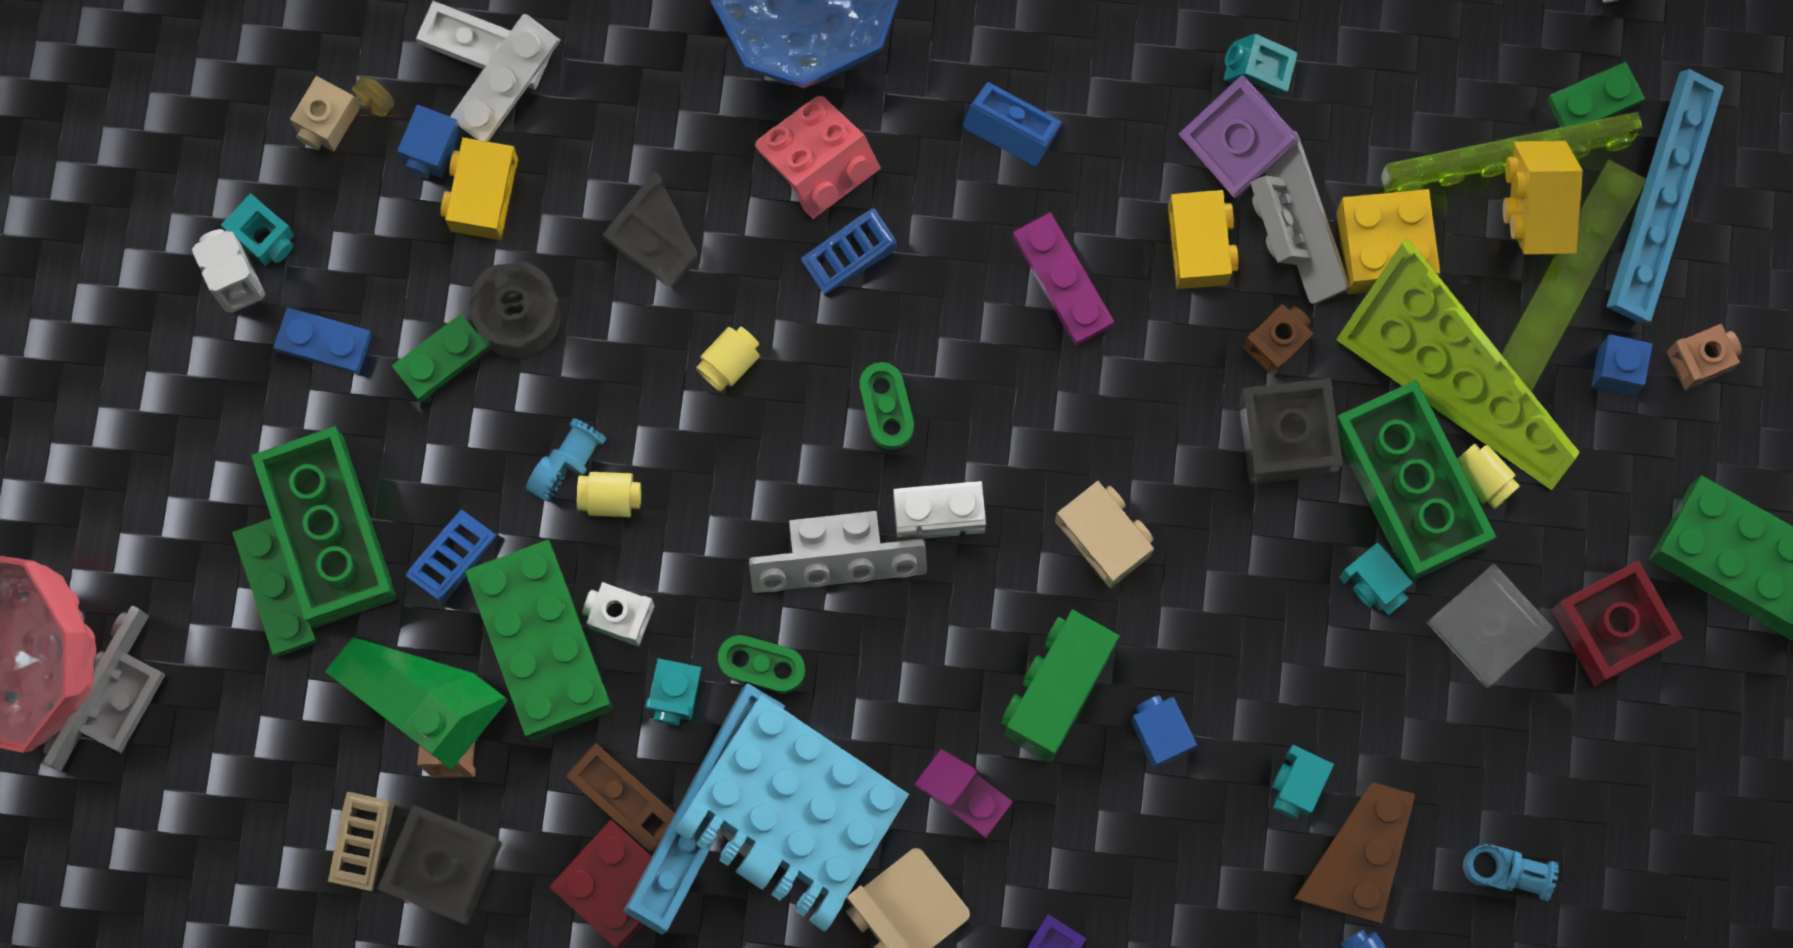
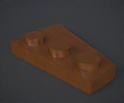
M1372 782L1293 900L1374 924H1382L1415 794Z

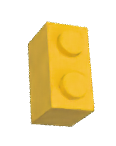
M462 138L460 151L454 150L450 161L449 173L450 176H454L451 192L445 191L441 204V216L446 217L445 220L451 232L497 240L502 239L518 162L514 146Z
M1223 190L1171 194L1168 212L1176 288L1185 289L1228 285L1232 271H1238L1236 245H1229L1228 230L1234 228L1232 204L1224 203Z

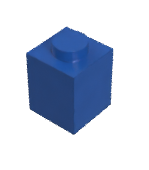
M417 105L397 150L402 163L406 164L404 168L422 178H429L430 174L443 178L452 153L462 134L457 119Z
M1609 334L1598 348L1591 388L1634 397L1645 386L1652 343Z
M1159 695L1136 706L1138 714L1134 715L1130 722L1153 769L1192 752L1196 748L1197 744L1174 697L1162 701Z

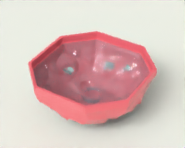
M0 556V748L23 753L34 750L37 746L54 736L66 724L67 718L78 711L93 687V660L96 656L95 635L84 624V614L78 609L80 602L77 594L68 587L63 576L35 561Z

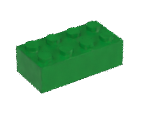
M1417 380L1337 416L1331 428L1403 572L1411 581L1488 547L1496 538Z
M336 426L251 455L304 619L313 629L397 600L344 437Z
M1701 475L1689 486L1649 560L1793 641V526Z
M549 539L465 570L522 729L530 743L613 712L611 702Z

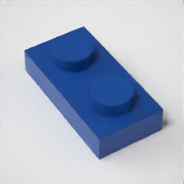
M287 307L273 348L279 353L359 375L372 334L366 329Z

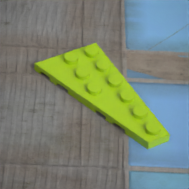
M1406 237L1336 340L1402 386L1417 380L1430 406L1486 445L1488 444L1493 450L1552 490L1574 462L1579 451Z

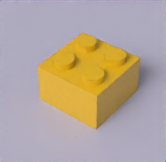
M1566 141L1514 142L1513 157L1506 158L1505 174L1507 183H1511V195L1504 198L1503 219L1505 224H1510L1512 239H1517L1524 254L1577 253L1583 170Z
M1429 189L1342 198L1336 211L1343 267L1350 284L1347 295L1368 293L1406 237L1439 276L1440 266Z

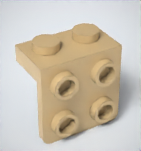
M918 848L910 850L865 887L860 886L847 896V901L851 907L846 910V913L862 933L866 929H870L879 941L874 948H934L964 924L970 916L967 906L925 853Z

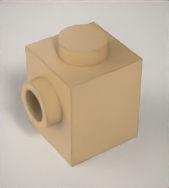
M316 76L290 118V121L298 133L296 137L301 142L316 150H319L322 145L334 152L360 108L353 95Z

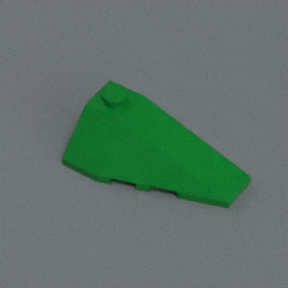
M354 637L325 671L450 770L454 768L508 701L474 673Z

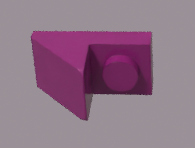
M941 749L914 786L986 839L1013 801L979 777L976 769Z

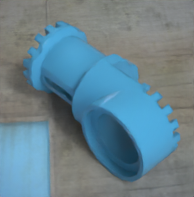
M573 418L570 423L572 429L559 450L554 449L549 457L545 456L542 458L527 482L526 490L546 502L551 500L549 495L552 497L555 495L552 492L553 490L558 491L559 488L557 487L558 485L561 486L562 479L564 480L568 470L581 476L585 474L587 469L584 465L598 444L603 445L606 437L599 433V431L595 430L593 432L595 428L591 427L588 430V424L583 423L581 420Z
M1488 844L1471 849L1463 860L1465 876L1471 883L1477 886L1489 885L1508 891L1517 888L1539 894L1540 899L1547 902L1551 899V894L1554 892V889L1551 887L1555 888L1556 886L1555 883H1552V880H1557L1559 872L1558 863L1550 861L1548 864H1543L1522 858L1520 852ZM1479 853H1487L1496 861L1495 874L1490 878H1483L1474 870L1473 861Z

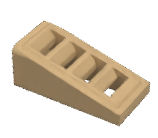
M347 792L328 882L373 892L394 804L391 801ZM357 809L378 813L377 820L371 821L355 817ZM357 827L374 831L373 840L351 835L352 828ZM348 844L371 849L369 858L346 853ZM344 862L367 867L365 876L342 871Z

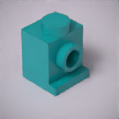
M251 193L221 224L225 231L233 232L243 248L265 267L271 260L275 263L281 262L293 247V243L290 240L294 234L290 227ZM270 232L262 243L257 242V237L260 233Z
M1376 543L1348 566L1339 577L1344 584L1352 579L1356 584L1353 590L1358 598L1366 606L1371 607L1374 605L1379 612L1384 610L1388 615L1392 614L1409 599L1404 592L1413 583L1379 543Z
M1293 745L1285 756V759L1292 762L1291 766L1283 763L1272 788L1279 791L1274 801L1273 809L1285 816L1298 819L1299 814L1307 817L1312 813L1334 764Z

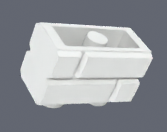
M218 229L204 234L199 239L200 242L192 248V251L200 269L203 271L202 275L210 292L224 311L232 313L262 300L265 292L259 278L255 274V269L247 252L234 233Z
M982 481L894 489L893 499L897 541L958 536L961 531H964L966 535L985 533L986 519Z

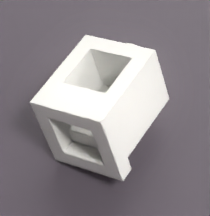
M602 582L599 592L595 590L589 592L582 614L589 617L587 621L589 629L639 647L654 604L651 598L642 597ZM613 603H619L623 606L622 614L615 618L610 617L607 614L608 607Z

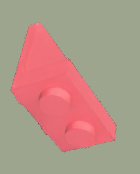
M817 96L760 137L755 144L758 152L790 183L804 211L812 219L881 169L865 135L823 96Z

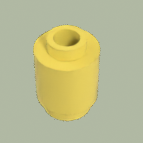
M728 327L700 356L702 362L696 367V370L708 383L721 392L727 385L732 387L760 357L755 350L759 342L743 327H740L737 331Z
M1474 444L1457 459L1475 496L1482 504L1487 502L1493 509H1496L1520 487L1513 479L1516 474L1488 444L1481 450Z
M590 472L589 476H579L577 485L578 511H588L589 516L631 517L632 509H640L641 483L633 482L632 473Z

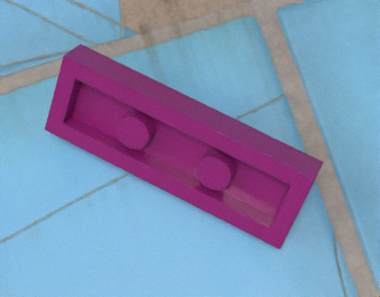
M1051 212L1013 232L1012 237L1075 346L1114 326V320Z

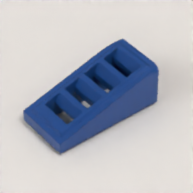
M872 208L803 256L801 262L823 295H826L897 250V242L876 210ZM869 228L879 241V244L875 247L872 246L864 234V231ZM855 238L865 254L858 257L848 241ZM839 247L850 262L845 268L833 252ZM824 256L836 272L831 278H829L818 261Z
M461 509L416 560L405 576L410 582L444 606L465 579V570L475 566L497 535ZM462 526L480 538L476 545H473L457 533ZM451 540L469 552L464 559L447 547ZM442 554L455 563L457 567L450 571L436 559ZM430 567L446 578L441 585L425 574Z

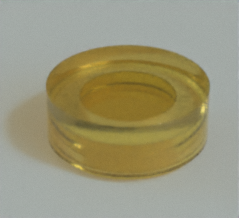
M361 77L351 88L356 99L368 110L380 117H385L394 106V99L389 92L369 77Z

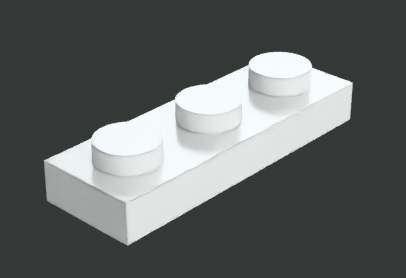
M433 1L416 40L422 46L484 69L511 31ZM549 58L528 87L536 90Z
M523 14L450 117L457 119L459 126L475 139L488 142L561 40L529 15Z

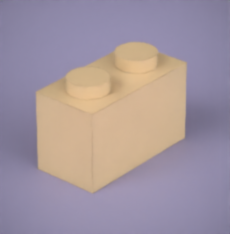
M1097 481L1057 512L1055 522L1109 588H1112L1151 557L1154 548L1150 543L1154 539L1141 521L1136 520L1132 522L1122 509L1126 505L1120 495L1111 486L1105 489Z

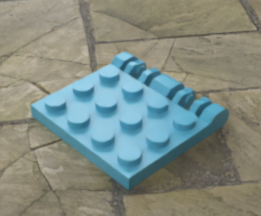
M761 695L673 831L689 841L704 817H708L711 820L697 840V846L703 850L710 846L721 826L734 835L721 852L719 859L721 862L728 866L744 842L751 846L736 870V873L763 890L777 868L781 866L785 869V872L771 894L779 901L788 894L796 877L808 884L809 887L806 892L802 894L796 903L795 911L804 917L819 893L824 895L809 922L825 932L837 916L846 897L909 794Z

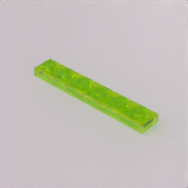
M1634 112L1388 163L1381 175L1385 192L1394 190L1405 192L1421 190L1423 184L1439 181L1441 186L1453 185L1463 181L1466 175L1480 172L1482 177L1496 176L1505 172L1506 158L1513 157L1514 142L1566 141L1576 159L1588 155L1591 149L1606 146L1607 151H1616L1632 144V141L1641 131L1642 124L1639 113Z
M1609 159L1580 209L1577 253L1555 255L1501 353L1530 391L1533 390L1646 182L1645 178Z

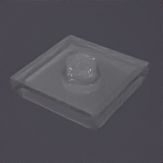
M1494 563L1427 622L1486 688L1491 686L1554 629Z

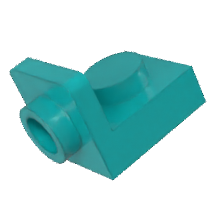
M1257 34L1235 41L1227 51L1225 57L1227 68L1224 80L1234 83L1240 76H1245L1250 83L1275 94L1286 93L1289 89L1297 52Z
M663 659L657 660L650 697L647 698L645 705L647 712L654 714V721L679 726L681 719L691 721L702 673L701 667Z

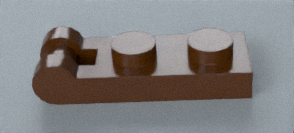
M595 743L566 775L567 779L653 855L675 813ZM655 814L663 823L651 835L643 828V825Z

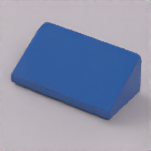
M987 82L970 105L963 127L1023 161L1037 166L1062 122Z

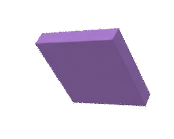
M1240 76L1179 133L1181 138L1234 198H1238L1251 186L1250 182L1260 178L1301 140L1245 76Z

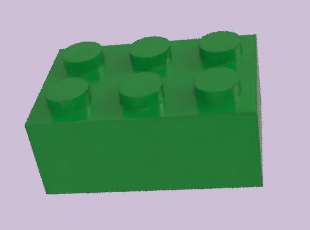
M1073 609L1067 620L1058 617L1044 645L1045 648L1049 649L1045 659L1037 655L1024 678L1023 685L1028 690L1023 698L1015 694L1003 715L1001 724L1007 726L1004 739L1051 764L1112 654L1120 635Z

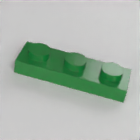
M272 518L232 532L272 654L275 657H279L318 643L313 628L304 619Z

